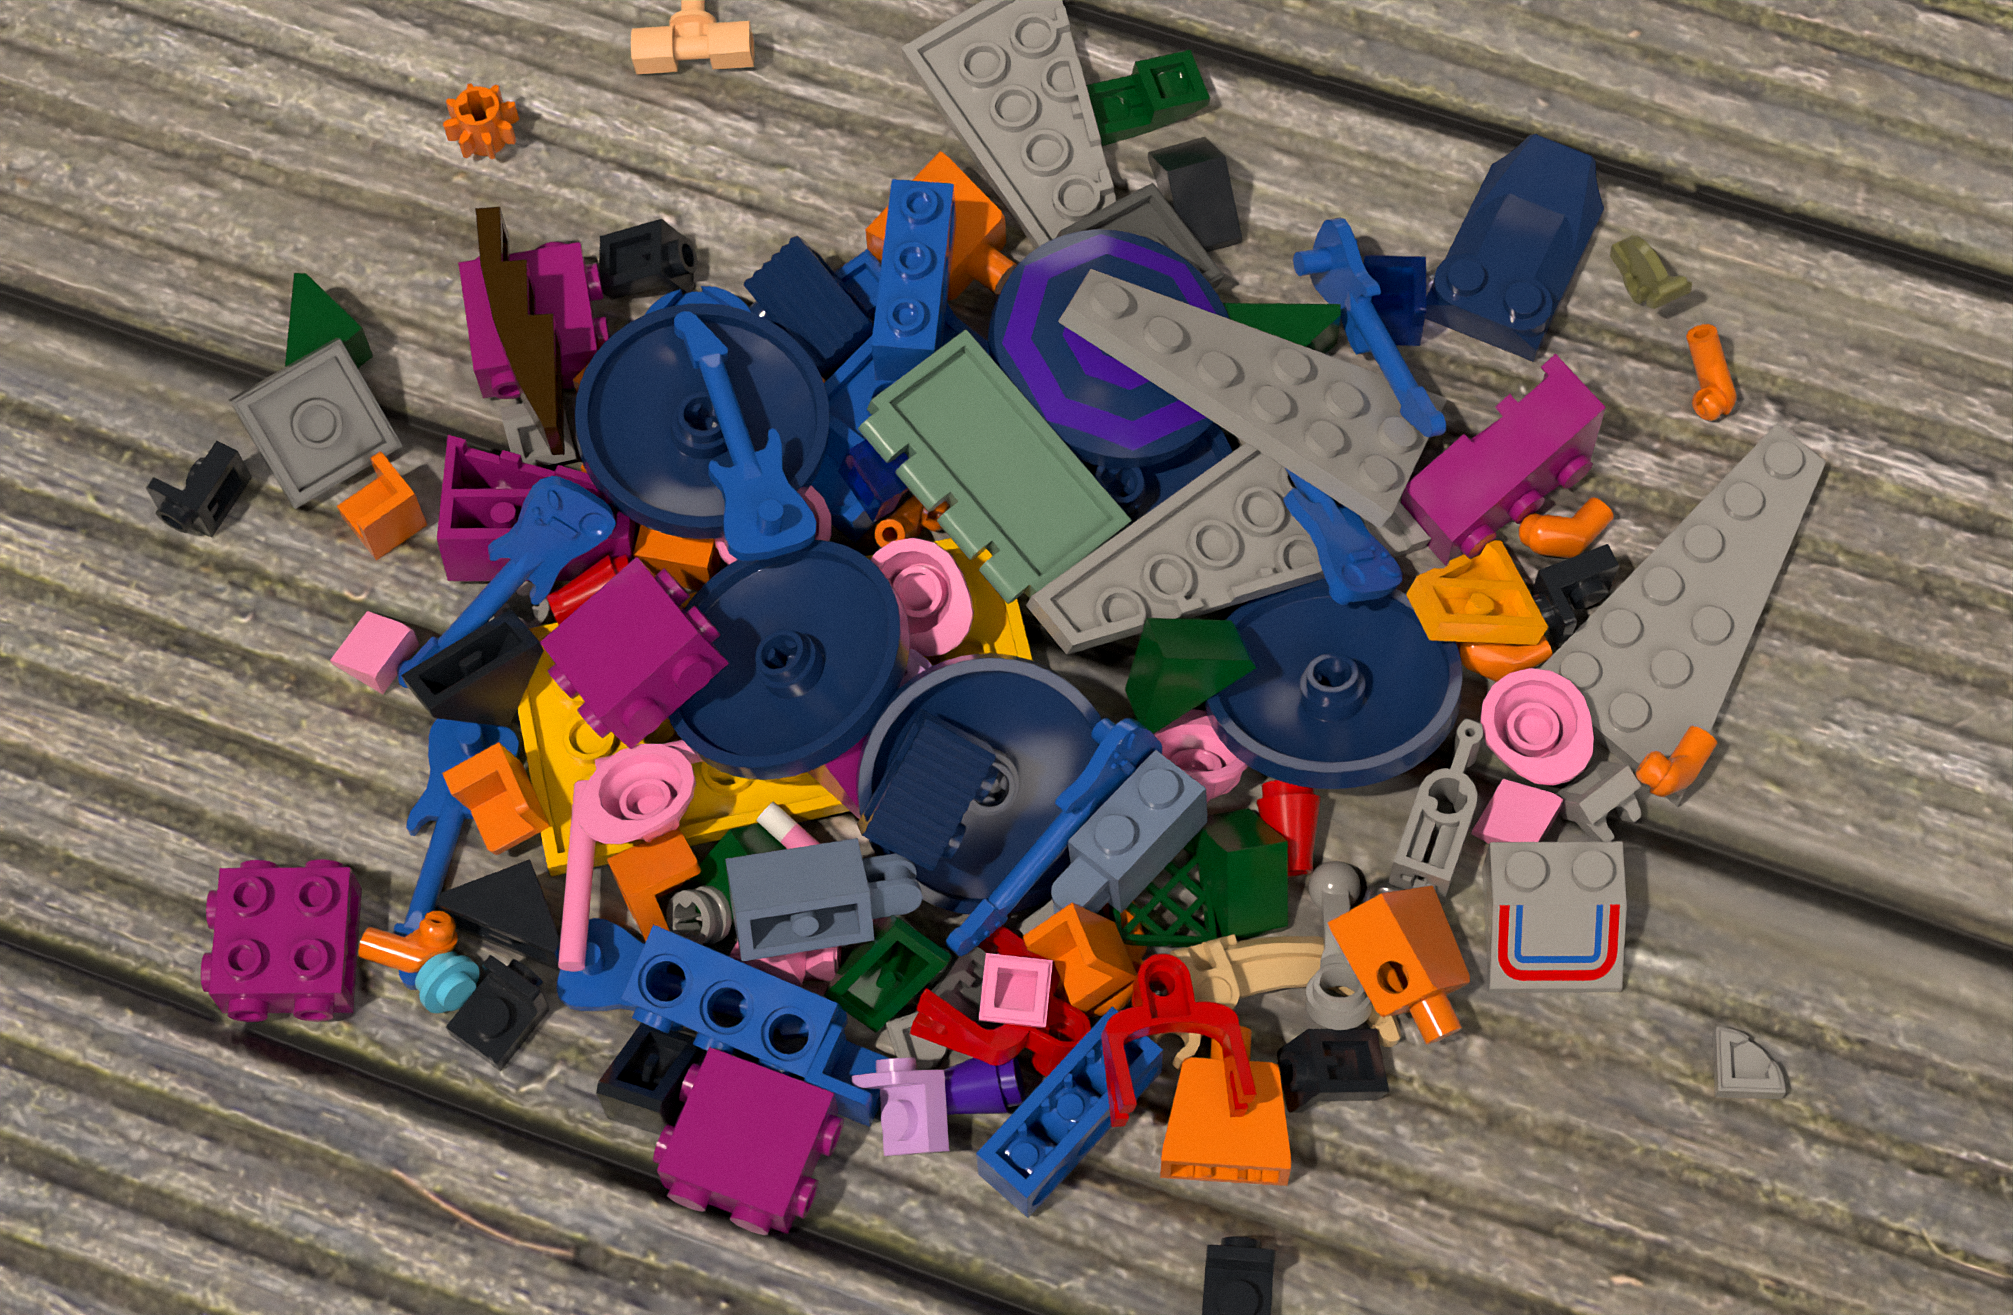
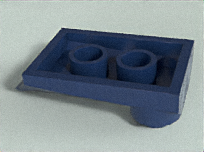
M1533 134L1529 135L1509 154L1494 162L1445 259L1436 269L1434 281L1422 305L1420 317L1534 362L1603 215L1604 206L1598 189L1596 161L1594 158L1573 148Z

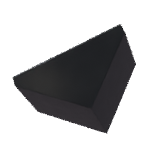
M1201 137L1148 152V161L1159 191L1206 252L1242 243V234L1226 157L1206 137Z
M509 609L401 676L407 687L433 718L509 727L544 650L540 641L518 616Z
M530 859L441 893L436 905L439 911L451 915L455 920L456 929L560 971L558 967L560 936Z
M641 1022L598 1081L596 1094L607 1118L661 1135L667 1124L675 1126L683 1104L679 1100L683 1081L691 1065L698 1063L702 1048L693 1045L695 1038L672 1030L668 1034Z

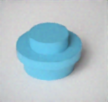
M454 951L431 957L421 967L415 980V986L420 992V1002L431 1013L438 1014L460 1009L476 990L479 968L470 957L458 955Z

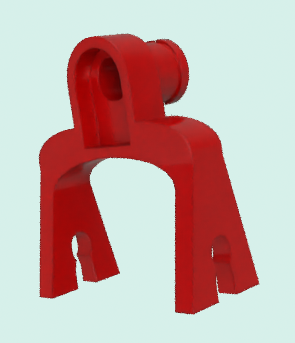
M1003 925L978 945L980 949L990 954L1049 960L1027 950L1024 940ZM1052 962L1046 1028L1004 1024L996 1029L987 1030L926 988L920 996L917 1006L919 1013L913 1020L909 1034L979 1059L993 1066L1011 1061L1026 1047L1033 1051L1032 1064L1040 1074L1047 1077L1091 1030V1024L1081 1010L1054 996L1060 976L1054 962Z
M1155 954L1148 957L1140 966L1133 982V1007L1119 1011L1110 1017L1101 1034L1111 1127L1125 1126L1129 1120L1128 1113L1133 1112L1137 1105L1124 1045L1144 1036L1172 1032L1201 1034L1213 1038L1220 1043L1223 1053L1230 1118L1243 1117L1248 1110L1247 1103L1253 1102L1257 1092L1237 1014L1231 1008L1219 1003L1195 1002L1190 972L1179 958L1170 954ZM1153 982L1154 989L1160 991L1164 996L1153 993L1149 987L1150 984Z

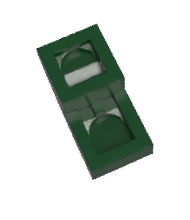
M1191 50L1136 61L1132 74L1129 76L1086 85L1102 147L1172 124L1208 106L1210 96Z

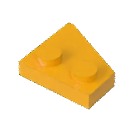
M1493 540L1487 543L1481 554L1472 559L1463 554L1450 560L1445 568H1433L1416 576L1406 593L1428 639L1432 641L1537 645L1548 628L1501 540Z

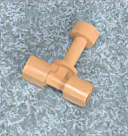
M681 0V11L671 16L669 26L632 28L631 58L636 75L678 72V61L710 59L712 69L754 67V36L750 21L717 23L715 17L705 11V0Z

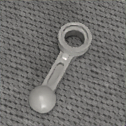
M1329 861L1319 865L1314 870L1308 884L1312 901L1317 907L1322 909L1324 951L1320 959V969L1309 980L1306 987V1010L1314 1022L1325 1028L1347 1030L1361 1025L1369 1018L1372 1012V1003L1332 934L1328 922L1350 911V908L1356 903L1360 895L1361 884L1357 873L1351 866L1340 861ZM1334 986H1343L1353 990L1355 993L1347 997H1334L1325 993L1324 990Z

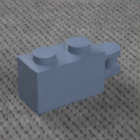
M1155 750L1068 840L1070 865L1054 881L1051 889L1054 914L1072 902L1096 914L1106 903H1109L1122 913L1207 823L1206 788Z
M858 838L726 859L731 907L741 961L874 941L872 919L910 913L919 907L923 898L920 885L915 881L917 872L914 862L898 854L862 859Z

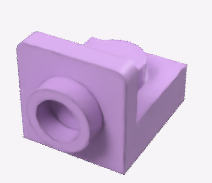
M892 1058L876 1060V1073L852 1076V1086L860 1089H880L884 1156L949 1151L944 1070H917L916 1058Z

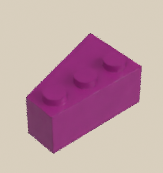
M1557 354L1553 355L1541 366V369L1545 372L1543 381L1521 401L1517 402L1509 394L1495 406V409L1502 415L1500 419L1471 440L1463 434L1406 484L1400 503L1429 535L1431 540L1427 546L1445 566H1447L1450 560L1463 554L1469 559L1478 556L1487 543L1495 540L1497 536L1495 532L1512 519L1516 524H1520L1525 517L1538 511L1545 501V495L1560 484L1564 489L1572 487L1592 468L1591 458L1606 407Z
M451 435L447 437L437 542L448 581H491L510 558H499L496 561H491L488 554V545L497 538L507 534L517 523L525 498L532 486L542 478L558 476L579 484L604 500L611 507L616 521L612 534L606 540L590 551L572 559L559 571L555 581H572L608 554H610L612 559L627 554L631 561L634 560L633 552L640 530L639 523L622 514L611 505L598 491L588 473L559 465L555 471L524 463L520 454L502 450L499 456L467 446L465 439Z

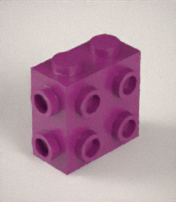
M549 242L540 245L535 250L511 253L510 261L527 260L535 287L536 315L554 314L562 342L563 389L575 388L573 379L610 338L606 316L595 318L593 301L604 299L598 264L586 265L580 242L570 244ZM480 256L475 260L458 262L473 370L483 399L497 397L499 399L521 397L495 328L481 270Z
M638 557L632 560L540 641V644L555 662L547 670L550 676L571 699H575L580 695L585 701L577 709L582 718L601 738L612 732L630 749L648 734L655 731L668 716L693 694L705 687L710 679L729 664L712 643L721 635L716 627L696 606L687 612L681 605L690 597L684 588L665 568L657 575H654Z
M326 859L311 860L305 863V867L280 868L278 864L266 860L244 861L240 864V868H219L218 890H210L207 896V924L209 929H214L212 952H206L202 957L201 985L204 992H209L208 994L222 1013H227V1016L233 1020L243 1022L264 1021L268 1018V1013H293V1016L297 1019L312 1022L331 1020L334 1017V1013H353L362 887L352 869L344 867L340 862Z
M709 1047L702 1065L693 1063L685 1076L679 1095V1100L684 1102L685 1105L676 1126L667 1124L656 1144L653 1162L659 1164L657 1172L664 1188L670 1189L667 1196L682 1206L704 1212L707 1205L710 1204L731 1212L730 1220L748 1231L768 1235L770 1228L788 1234L795 1216L804 1219L813 1204L819 1181L811 1177L820 1155L823 1154L830 1157L839 1141L844 1118L837 1116L838 1107L835 1094Z

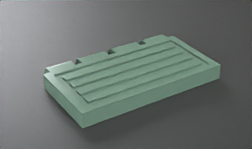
M967 330L961 332L874 397L867 408L871 416L858 428L860 433L887 464L902 453L907 455L909 459L895 473L928 512L944 501L950 505L951 508L943 513L937 522L969 560H973L986 549L992 554V557L979 568V571L1007 604L1013 602L1023 593L1030 599L1036 592L1126 529L1132 521Z

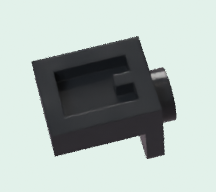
M663 219L600 236L599 273L603 294L610 299L621 298L665 286L671 292L681 289L682 295L694 292V272L698 265L695 248L689 239Z
M216 440L206 457L198 459L191 467L186 479V487L183 491L155 477L151 479L146 489L158 508L155 512L156 515L165 524L182 533H188L193 528L212 538L252 477L239 452Z
M1609 544L1538 570L1531 596L1548 625L1546 631L1549 630L1557 647L1562 646L1573 635L1577 624L1570 605H1573L1574 609L1587 608L1598 603L1608 595V590L1611 589L1619 567Z
M489 955L482 964L487 976L445 1028L450 1036L501 1072L550 1009L540 990L544 983L538 975L518 960L512 959L506 966L494 956Z
M1377 1028L1347 1030L1307 1029L1281 1047L1277 1052L1281 1086L1289 1113H1302L1319 1101H1376L1390 1092Z
M1240 1236L1222 1238L1221 1245H1207L1202 1315H1271L1276 1251L1261 1248L1262 1242L1257 1239Z

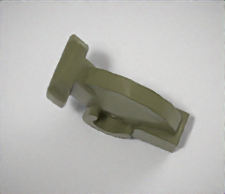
M1632 235L1611 246L1610 257L1623 275L1625 288L1636 304L1647 301V307L1656 309L1691 292L1692 282L1687 281V278L1682 275L1676 277L1668 276L1657 253L1639 236L1634 237Z

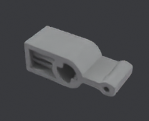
M1465 719L1457 729L1451 753L1453 761L1451 768L1435 770L1426 776L1421 783L1393 862L1389 884L1403 889L1433 885L1439 901L1445 902L1476 808L1477 791L1474 783L1465 774L1467 767L1472 766L1476 761L1483 736L1481 723ZM1438 801L1451 802L1453 804L1452 814L1437 811ZM1431 842L1435 845L1427 864L1424 863V859ZM1418 876L1424 877V881L1419 880Z

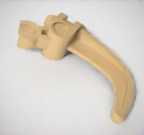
M1235 935L1209 940L1195 946L1176 949L1169 954L1179 958L1187 966L1191 975L1195 1002L1219 1003L1234 1010L1239 999L1282 988L1307 987L1309 980L1320 969V959L1324 951L1323 938L1319 936H1282L1237 941ZM1343 986L1328 988L1344 997L1355 993L1353 990ZM1372 1004V1012L1366 1020L1370 1028H1377L1380 1045L1384 1047L1395 1046L1401 1038V1030L1396 1015L1383 1018L1377 1013ZM1172 1032L1179 1035L1185 1044V1047L1176 1054L1172 1062L1176 1069L1182 1067L1185 1058L1194 1057L1200 1045V1039L1204 1035ZM1168 1033L1149 1035V1038L1157 1044L1161 1037Z

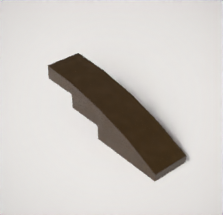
M501 207L475 208L480 265L502 350L522 402L552 455H565L562 342L554 314L536 315L535 287L527 260L510 261L509 234Z

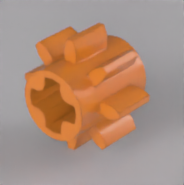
M472 83L467 84V89L462 91L456 99L448 98L446 100L451 118L443 122L448 141L459 140L464 158L475 154L488 156L492 160L495 159L496 153L506 143H516L513 126L511 125L519 120L515 102L511 101L503 103L499 85L495 84L488 89L481 86L474 87Z

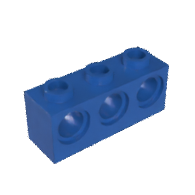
M892 179L871 343L875 380L897 381L942 347L957 221L954 184Z
M654 924L621 999L637 1005L632 1016L637 1021L668 1034L673 1022H676L698 1032L693 1042L695 1046L707 1051L711 1047L732 1055L736 1048L759 1058L757 1065L792 1078L796 1074L804 1078L806 1077L830 1023H836L842 1006L836 1002ZM666 965L680 966L686 977L684 991L678 998L672 1001H660L655 996L652 988L654 975L660 968ZM726 991H739L747 1002L746 1016L738 1025L723 1028L714 1019V1002L719 995ZM791 1016L800 1017L807 1024L809 1030L808 1041L799 1052L783 1054L774 1044L773 1033L775 1027L784 1018Z
M1111 1007L976 1153L978 1175L1027 1218L1033 1214L1111 1128L1101 1034L1110 1017L1118 1013L1114 1007ZM1148 1036L1135 1039L1124 1045L1136 1100L1162 1072L1163 1049Z

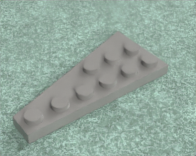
M983 0L901 47L903 60L1035 249L1056 238L1060 230L1116 202L1113 182L1109 168H1107L1096 119L1080 60L1076 53L1066 8L1062 0Z
M1090 269L1058 320L1059 323L1378 528H1381L1393 514L1429 438L1425 437L1401 416V404L1384 375ZM1426 391L1436 410L1441 412L1447 398Z
M1778 423L1539 668L1541 670L1553 671L1574 684L1586 700L1591 715L1594 739L1623 763L1629 765L1635 773L1639 764L1651 751H1660L1669 759L1690 726L1699 727L1710 734L1826 461ZM1686 788L1665 796V798L1678 808Z
M1245 443L1031 596L1026 606L1068 655L1142 633L1147 618L1189 619L1325 578L1314 542L1307 531L1292 516L1284 503L1283 498L1292 488L1297 489L1285 467ZM1333 499L1337 506L1341 504L1335 499ZM1398 501L1393 514L1381 528L1360 516L1367 530L1387 549L1393 558L1421 550L1431 540L1429 535L1400 501Z

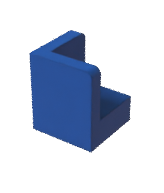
M831 1022L804 1082L833 1092L838 1107V1115L870 1127L881 1104L880 1089H860L852 1086V1076L876 1073V1060L891 1058L848 1042L844 1027Z

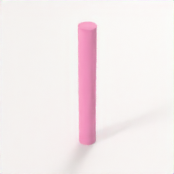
M589 780L577 781L574 784L558 961L560 969L571 972L583 970L586 959L596 840L591 839L580 827L576 810L580 796Z

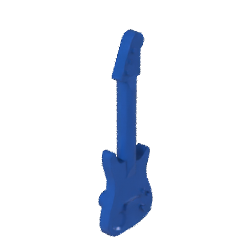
M1341 217L1325 220L1317 233L1313 249L1294 254L1293 265L1295 272L1298 276L1310 275L1315 289L1329 304H1341L1340 319L1353 351L1356 355L1368 352L1373 354L1401 404V416L1425 437L1443 435L1446 431L1444 415L1436 410L1424 387L1418 386L1371 302L1372 296L1381 294L1380 286L1368 274L1362 262L1357 239L1354 237L1350 225L1346 219Z
M687 311L678 313L674 318V333L678 338L684 340L693 368H700L734 465L730 468L723 467L717 461L711 460L708 466V476L722 492L725 502L723 534L724 543L729 554L738 560L754 561L770 559L809 546L815 540L816 519L801 495L788 483L783 472L782 443L779 433L776 429H769L766 448L755 451L724 363L727 361L728 348L695 314Z
M1286 469L1297 489L1292 488L1283 498L1284 503L1292 516L1307 531L1314 542L1322 571L1330 587L1329 593L1332 599L1340 605H1348L1350 602L1379 599L1391 594L1402 582L1403 573L1387 549L1367 530L1360 515L1342 504L1337 506L1332 497Z
M558 476L542 478L534 484L524 500L517 523L507 534L497 538L488 545V554L491 561H496L499 558H510V560L439 639L431 637L411 660H405L398 665L397 675L399 684L404 688H408L401 676L402 674L488 623L526 580L533 583L529 591L531 603L534 605L541 603L550 593L559 571L572 559L590 551L612 534L616 521L611 507L604 500L579 484Z
M1104 718L1095 725L1091 732V738L1099 746L1078 779L1057 797L1055 804L1062 811L1001 881L989 898L983 899L964 923L955 928L948 936L946 946L957 956L967 954L1000 928L1008 919L1006 915L1018 904L1068 845V840L1155 750L1162 754L1163 747L1161 742L1144 725L1131 718H1125L1117 724L1108 718Z
M437 719L431 726L428 746L430 776L426 790L409 814L406 828L411 836H416L420 828L427 822H437L404 924H395L394 934L403 937L407 936L419 928V923L425 918L426 913L436 910V903L440 897L464 819L474 820L471 811L451 795L442 773L498 742L519 759L521 746L516 734L510 728ZM399 970V976L404 986L410 990H418L415 986L418 972L407 973Z
M589 919L585 968L576 972L560 969L556 988L560 1001L570 1009L577 1011H609L615 1009L635 1011L637 1005L621 999L645 944L638 941L622 927L606 919ZM672 965L660 968L654 975L652 988L655 996L660 1001L674 1000L684 991L686 977L670 973L669 970ZM734 990L726 991L715 1000L713 1011L744 1019L747 1013V1002L741 992ZM841 1009L836 1024L845 1028L848 1024L847 1013ZM791 1016L784 1018L775 1027L780 1029L781 1036L785 1040L809 1037L807 1024L800 1017ZM673 1022L670 1030L680 1031L683 1029V1025Z

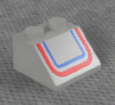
M1623 841L1490 842L1482 867L1488 993L1621 992L1627 910Z

